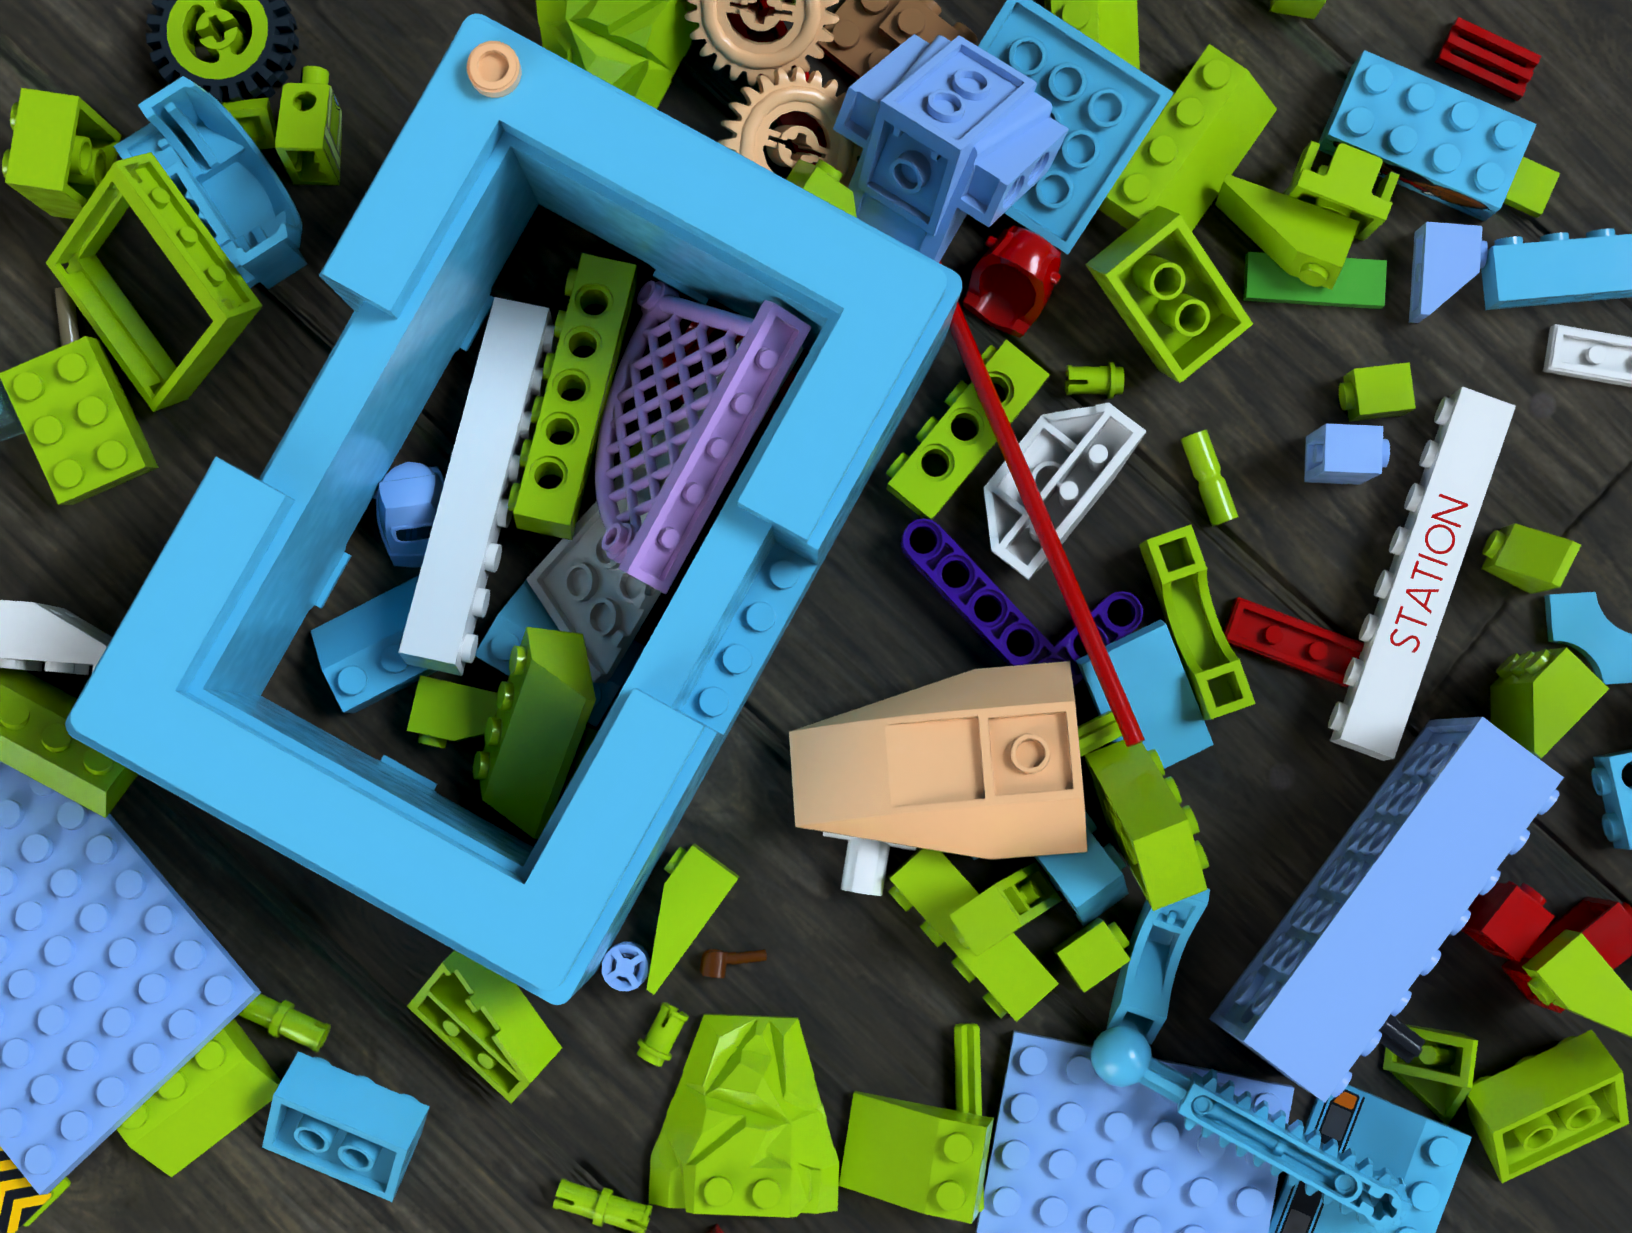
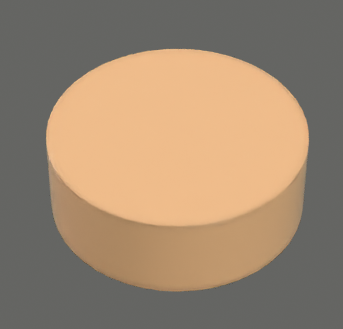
M487 41L481 43L472 50L467 60L468 77L474 88L484 96L491 98L504 97L513 92L521 80L522 68L515 51L503 42Z

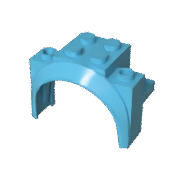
M182 76L138 104L147 120L151 123L114 145V148L122 160L149 152L153 153L250 288L261 282L266 288L270 289L307 265L306 260L298 250L302 234V221L293 200L255 142L215 97Z

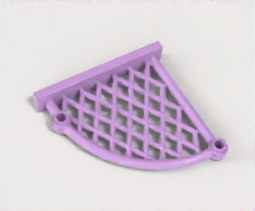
M651 280L641 288L638 294L637 304L641 306L643 315L619 363L603 411L595 458V490L599 513L606 529L602 539V548L606 550L607 557L620 564L618 569L667 594L812 327L771 301L764 300L753 319L679 298V292L664 282H654ZM682 318L699 323L696 328L683 335L681 334L680 322ZM710 326L726 331V334L709 344L707 330ZM670 331L672 341L659 347L658 337ZM737 335H740L744 338L739 348L736 349L735 339ZM697 339L699 350L686 356L684 346ZM649 344L650 353L643 357ZM725 348L727 359L713 365L712 355ZM675 352L676 362L663 368L662 358ZM702 360L704 371L690 378L688 367ZM652 364L654 374L641 380L640 370ZM679 373L681 384L668 390L666 379ZM724 373L718 384L716 377ZM706 383L708 394L695 400L693 389ZM656 385L658 396L645 402L644 391ZM683 395L685 406L672 412L670 401ZM634 397L636 408L624 414L623 410L626 401ZM660 407L662 418L649 424L647 413ZM705 408L703 414L701 415V417H700V419H699L697 412H698L699 410ZM687 417L689 429L676 435L674 423ZM638 419L639 430L627 436L626 424ZM664 429L666 441L653 447L651 435ZM641 441L643 452L631 458L629 447ZM686 443L680 454L678 446ZM619 452L621 464L614 467V457ZM668 452L670 464L657 470L655 458ZM645 463L647 475L634 481L633 469ZM623 475L624 487L615 491L614 479ZM667 478L661 489L659 481ZM649 486L651 499L638 505L636 492ZM626 498L628 510L620 513L617 502ZM649 512L643 524H641L640 516Z

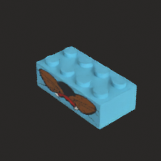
M1364 50L1350 68L1319 140L1320 147L1318 150L1333 156L1336 147L1344 143L1380 157L1383 163L1378 176L1384 178L1390 171L1399 174L1397 184L1482 221H1486L1501 209L1537 124Z

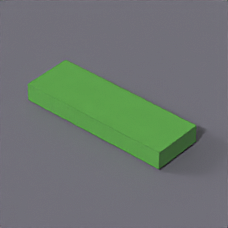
M1248 252L1245 255L1243 301L1382 309L1385 306L1387 260L1346 258L1336 283L1331 290L1322 286L1314 287L1307 285L1298 277L1287 274L1266 253Z

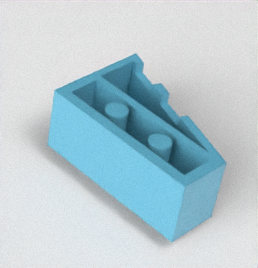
M1086 811L1088 852L1035 856V859L1050 877L1051 883L1057 891L1060 890L1076 911L1075 915L1083 926H1086L1129 894L1124 875L1121 872L1126 867L1125 862L1110 843L1102 847L1092 833L1098 828Z

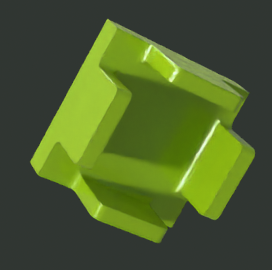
M1310 141L1300 156L1291 182L1284 191V194L1360 221L1354 238L1364 241L1386 221L1393 204L1390 202V199L1397 184L1399 174L1390 171L1381 180L1374 196L1372 189L1383 163L1380 157L1341 143L1336 147L1330 165H1321L1315 173L1310 170L1320 144Z

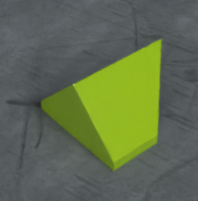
M1406 1025L1426 1041L1421 1047L1423 1049L1418 1057H1414L1410 1063H1406L1386 1047L1383 1069L1390 1071L1440 1120L1448 1125L1472 1089L1478 1040L1460 1032Z

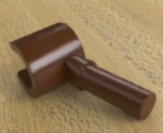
M708 949L702 954L700 973L707 977L725 978L727 964L737 965L767 961L766 950L727 952L719 949Z

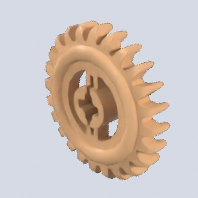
M686 0L697 5V8L684 15L686 20L698 22L700 25L690 33V38L693 40H706V44L700 50V55L703 57L712 53L717 55L713 66L714 70H720L726 64L731 65V80H736L741 72L745 71L747 72L748 84L754 86L756 77L759 74H763L774 84V70L780 68L786 72L789 80H791L792 66L794 65L801 67L804 72L810 71L807 55L817 59L824 57V51L816 42H832L834 40V35L823 26L835 24L839 21L837 14L826 10L827 7L836 4L839 0H796V3L785 2V0H767V5L775 7V9H769L764 17L758 15V7L751 5V3H756L757 0ZM731 2H733V3H740L741 6H740V5H733V4H731ZM783 11H792V13H785ZM728 12L740 14L743 22L750 29L756 31H767L773 28L779 20L794 23L784 36L772 42H755L744 38L734 29Z
M801 67L793 68L791 80H789L783 69L778 68L774 70V84L764 75L756 77L760 90L759 93L750 87L741 88L747 104L729 103V108L735 112L738 119L737 121H721V125L731 131L733 136L719 140L718 143L771 172L773 171L767 165L764 146H766L768 156L773 163L781 167L794 168L799 159L808 163H817L821 159L843 174L839 182L848 188L852 178L851 175L858 163L857 156L861 155L863 148L833 130L847 93H842L836 97L838 82L835 79L828 80L822 87V75L819 71L811 72L806 82L805 73ZM792 111L804 112L814 118L821 126L827 146L826 148L819 146L816 135L805 126L782 125L774 130L769 129V127L782 114ZM768 138L783 141L791 139L794 144L798 145L799 149L814 151L822 154V156L819 157L811 153L801 152L794 154L791 150L785 148L784 144L768 140Z

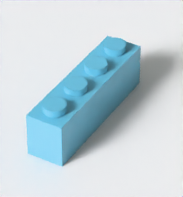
M1606 228L1587 232L1586 238L1569 239V233L1560 232L1541 236L1540 242L1523 243V237L1520 236L1495 240L1494 246L1488 249L1486 264L1481 269L1485 310L1632 297V234L1615 235V229Z

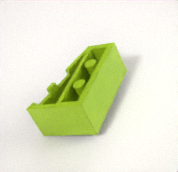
M455 950L441 963L407 1005L418 1018L510 1104L515 1101L562 1049L561 1045L515 983Z

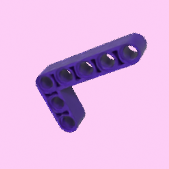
M923 518L917 519L907 526L901 539V549L905 557L1008 666L1070 661L1073 688L1083 679L1076 662L1081 657L1076 654L1073 647L1074 639L1079 634L1076 626L1072 627L1057 643L1052 645L940 525L933 520ZM916 530L930 532L935 538L934 550L926 554L917 553L910 545V535ZM952 563L961 565L967 573L966 584L960 588H952L946 585L942 579L943 567ZM1124 591L1115 592L1107 596L1090 610L1105 646L1131 634L1141 623L1143 617L1142 604L1138 598ZM988 597L996 601L999 607V614L995 621L987 623L977 618L974 606L979 598ZM1114 601L1124 603L1130 610V620L1123 627L1114 625L1108 618V607ZM1021 631L1030 638L1031 648L1026 656L1018 657L1008 650L1006 642L1011 632Z

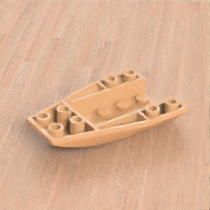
M1070 661L973 669L789 731L795 827L988 860L1088 852L1076 704Z

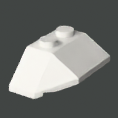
M1110 403L1043 414L1019 443L1061 544L1064 543L1115 479L1146 434L1145 429ZM1004 461L984 486L991 552L1026 579L1030 580L1048 560L1006 461Z

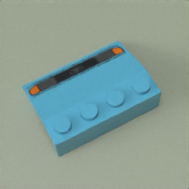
M1349 1084L1337 1097L1330 1096L1326 1103L1316 1097L1303 1132L1308 1135L1311 1131L1317 1129L1320 1131L1323 1144H1326L1333 1138L1338 1142V1152L1344 1153L1349 1148H1352L1356 1154V1162L1360 1163L1368 1157L1373 1162V1171H1380L1386 1167L1395 1177H1401L1406 1185L1405 1190L1411 1202V1209L1407 1210L1405 1217L1401 1220V1226L1397 1227L1394 1225L1390 1228H1382L1381 1232L1375 1230V1227L1369 1226L1366 1223L1364 1225L1359 1224L1356 1217L1357 1212L1354 1210L1350 1211L1347 1215L1341 1214L1340 1202L1335 1200L1328 1206L1323 1204L1322 1192L1316 1191L1311 1196L1307 1195L1304 1182L1299 1181L1294 1186L1289 1185L1287 1173L1272 1211L1268 1233H1436L1472 1137L1453 1126L1417 1114ZM1362 1182L1363 1190L1367 1192L1365 1184ZM1384 1193L1381 1198L1370 1195L1373 1206H1376L1379 1201H1385L1386 1203L1390 1201L1387 1193Z

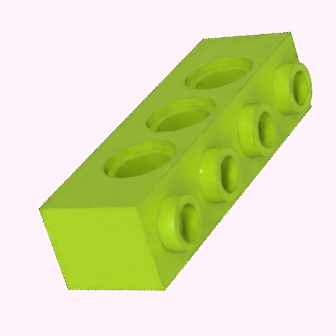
M1006 339L999 349H996L991 344L981 356L992 382L1000 385L1005 391L1006 397L1005 401L1002 402V406L1011 424L1043 386L1050 374ZM963 380L959 382L944 401L950 406L949 410L940 421L932 416L915 437L921 442L910 457L902 452L886 472L892 478L887 484L886 489L922 519H934L997 442L972 382L969 385ZM960 418L968 419L976 427V436L968 441L959 440L953 435L951 424ZM929 454L942 456L947 463V472L939 477L929 476L922 468V459Z

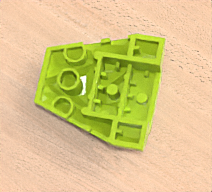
M535 0L542 45L545 49L658 109L670 87L671 80L683 57L687 55L693 43L690 33L700 26L698 22H691L685 19L684 15L687 12L697 8V5L686 0Z
M704 1013L679 1084L668 1108L662 1129L651 1153L649 1204L666 1208H685L686 1212L692 1214L785 1218L798 1217L800 1213L819 1214L838 1211L839 1158L833 1145L823 1103H821L814 1071L798 1017Z

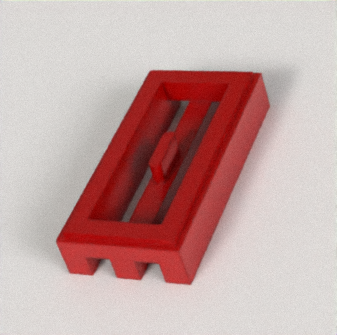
M1458 17L1454 21L1435 63L1519 101L1526 91L1525 87L1534 74L1533 70L1538 65L1542 56ZM1458 35H1460V36H1462V37H1464V38H1466V39H1469V40H1471V41H1473V42H1475V43H1477V44H1479V45H1481V46H1483V47H1486V48H1488V49H1490V50H1492V51H1494V52H1496V53H1498V54H1500V55H1502V56H1505V57H1507V58H1509V59H1511V60H1513V61H1515V62H1517V63H1519V64H1522V65H1524V67L1519 66V65H1517V64H1515V63H1513V62H1511V61H1509V60H1507V59H1505V58H1503V57H1500V56H1498V55H1496V54H1494V53H1492V52H1490V51H1488V50H1486V49H1483V48H1481V47H1479V46H1477V45H1475V44H1473V43H1471V42H1469V41H1467V40H1464V39L1458 37ZM1452 48L1477 59V61L1489 67H1494L1518 78L1516 84L1450 53Z

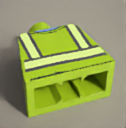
M318 66L303 67L301 69L300 83H286L283 85L275 149L293 184L340 185L342 110L332 87L328 85L329 72Z

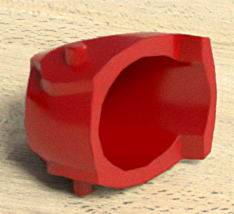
M1013 225L1009 229L1005 228L997 239L989 236L986 240L985 245L989 249L972 270L969 290L963 305L990 326L1021 338L1039 317L1051 296L1054 285L1058 284L1061 279L1059 270L1062 252L1039 234Z

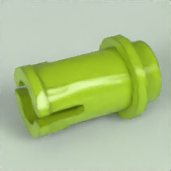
M1108 362L1107 366L1100 367L1066 366L1065 376H1068V380H1065L1066 395L1106 394L1107 399H1113L1114 395L1123 394L1124 368L1115 367L1114 362Z
M665 1002L661 1004V1009L645 1039L640 1038L637 1042L640 1046L637 1055L658 1067H662L665 1060H671L672 1054L669 1052L683 1025L689 1019V1015L681 1011L679 1013L677 1012L678 1008Z

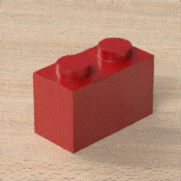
M1508 881L1506 884L1496 882L1485 895L1478 894L1468 908L1471 916L1461 930L1490 954L1520 962L1555 916L1543 907L1547 900L1527 884L1522 883L1519 887L1511 881Z

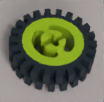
M153 0L151 3L156 8L157 13L156 15L149 13L147 15L146 24L152 29V33H146V43L153 50V52L149 53L152 62L159 68L158 72L169 84L184 76L210 93L221 104L222 102L257 99L256 97L263 93L267 98H271L276 94L271 86L276 81L284 85L289 78L284 72L286 66L292 68L295 66L297 58L292 53V49H299V38L294 33V30H297L298 27L295 18L290 13L292 10L285 0ZM230 10L244 12L250 16L252 22L250 42L243 35L246 33L245 30L229 12ZM225 31V32H224L225 40L221 41V40H222L221 32ZM196 32L202 37V39H199L200 42L218 60L217 62L209 63L197 58L194 47Z

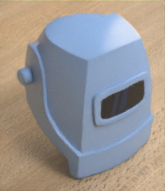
M405 462L392 468L386 473L384 479L379 482V487L373 496V499H376L377 523L382 541L394 566L411 568L422 566L445 481L443 474L437 466L428 467L421 463Z

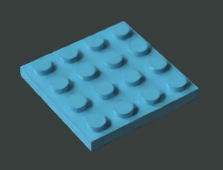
M1007 0L978 47L1037 82L1034 92L1052 104L1050 117L1069 128L1048 172L1004 214L1032 232L1039 234L1068 255L1174 92L1033 0Z

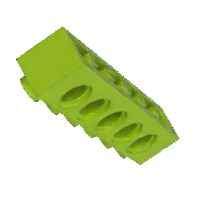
M582 253L578 269L570 268L565 286V295L570 296L567 311L559 310L554 327V337L559 338L555 354L548 352L543 368L542 378L548 381L544 397L536 396L532 409L531 423L537 424L533 440L525 439L521 450L520 467H524L525 471L521 484L513 483L508 501V511H513L518 529L573 540L597 446L603 411L614 379L638 285L637 265ZM591 304H599L606 308L604 312L598 315H590L583 311ZM580 346H589L595 350L591 356L586 358H579L572 354ZM571 388L584 392V395L576 401H567L561 397L564 391ZM559 431H566L573 435L572 440L563 445L554 444L549 439L554 433ZM553 474L562 479V482L553 489H544L538 485V481L546 475Z

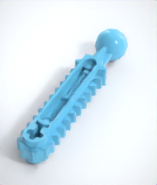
M1126 1026L1111 1027L1103 1031L1094 1041L1091 1049L1092 1066L1097 1075L1107 1084L1125 1087L1139 1082L1177 1103L1178 1113L1185 1116L1184 1124L1185 1129L1188 1131L1199 1124L1202 1126L1201 1131L1204 1138L1216 1133L1219 1135V1146L1222 1148L1231 1142L1236 1145V1155L1240 1158L1247 1152L1252 1153L1255 1166L1259 1167L1264 1162L1270 1163L1271 1175L1276 1177L1282 1171L1288 1173L1289 1185L1294 1186L1299 1181L1304 1182L1307 1195L1311 1196L1316 1191L1322 1192L1323 1204L1328 1206L1335 1200L1340 1202L1341 1214L1347 1215L1352 1210L1356 1211L1358 1223L1361 1225L1366 1223L1369 1226L1375 1227V1230L1381 1232L1382 1228H1390L1394 1225L1399 1227L1402 1225L1401 1220L1405 1217L1407 1210L1411 1209V1202L1405 1190L1404 1180L1401 1177H1395L1388 1168L1384 1167L1380 1171H1373V1162L1368 1157L1360 1163L1356 1162L1355 1151L1349 1148L1344 1153L1338 1152V1142L1333 1138L1326 1144H1323L1319 1130L1314 1129L1308 1135L1305 1134L1301 1120L1297 1119L1291 1125L1287 1124L1286 1114L1283 1110H1279L1274 1115L1269 1114L1268 1102L1263 1100L1256 1106L1251 1104V1093L1245 1091L1238 1097L1234 1094L1235 1086L1231 1080L1222 1087L1218 1086L1217 1071L1211 1069L1203 1077L1195 1072L1191 1074L1190 1078L1153 1058L1151 1047L1146 1038L1135 1029ZM1362 1182H1364L1367 1192L1363 1190ZM1384 1193L1388 1194L1390 1200L1388 1203L1379 1201L1376 1206H1373L1370 1195L1381 1198Z

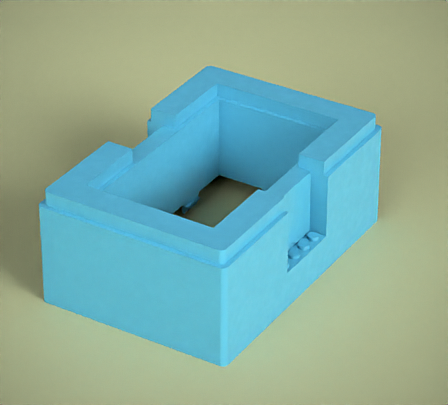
M472 14L463 21L319 274V277L354 312L260 478L218 457L214 458L67 716L65 727L68 734L74 739L553 1005H561L566 1003L597 972L605 954L609 951L941 350L962 290V280L955 271L483 14ZM487 41L503 42L515 51L522 68L521 80L516 89L504 97L491 98L482 95L474 88L468 77V57L472 50L481 43ZM538 204L648 263L656 269L652 275L655 279L666 283L701 304L706 305L709 299L715 300L743 316L754 319L764 300L776 303L812 328L802 344L803 348L809 351L807 357L533 847L434 791L437 783L387 755H383L382 759L378 760L264 698L261 694L308 611L314 605L320 609L323 608L352 557L345 552L346 544L375 495L379 482L384 479L454 353L459 348L468 351L492 308L494 297L490 296L491 288Z

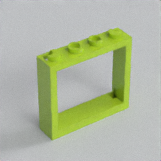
M152 152L115 161L46 261L48 267L153 412L189 399L263 306ZM129 206L213 320L212 324L178 367L172 362L95 255ZM69 263L66 270L61 264Z

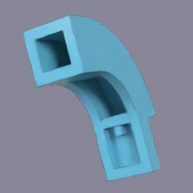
M1210 889L1155 911L1152 910L1146 899L1129 942L1130 945L1126 951L1131 960L1120 969L1110 1008L1107 1029L1126 1026L1137 1030L1146 1038L1149 1044L1153 1043L1167 1019L1175 974L1186 943L1208 905Z

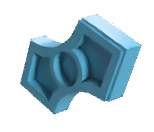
M1596 592L1545 595L1548 642L1566 644L1579 651L1592 666L1594 674L1605 685L1632 683V634L1617 628L1606 618L1598 604Z

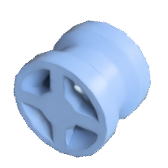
M623 941L614 945L605 954L601 972L604 980L611 988L618 991H631L638 988L647 979L651 959L642 945L633 941Z

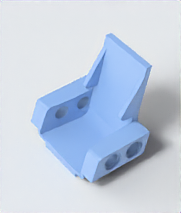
M913 34L848 88L833 130L863 148L848 189L853 191L857 219L939 263L967 214L990 227L1048 172L1069 128L1050 117L1052 104L1034 92L1037 82L960 35L952 41L938 35L930 44Z

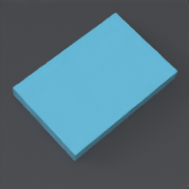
M1160 619L1105 646L1145 738V741L1142 743L1147 751L1151 749L1157 751L1164 769L1214 745L1166 623ZM1088 655L1077 659L1076 662L1098 715L1100 716L1111 711ZM1121 736L1111 741L1110 745L1121 740H1124L1123 737Z

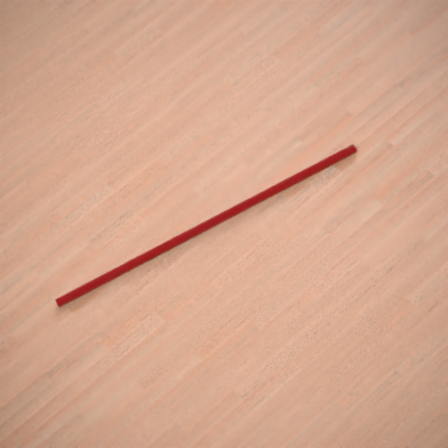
M957 302L949 327L1125 744L1127 747L1134 746L1145 741V738L959 302Z

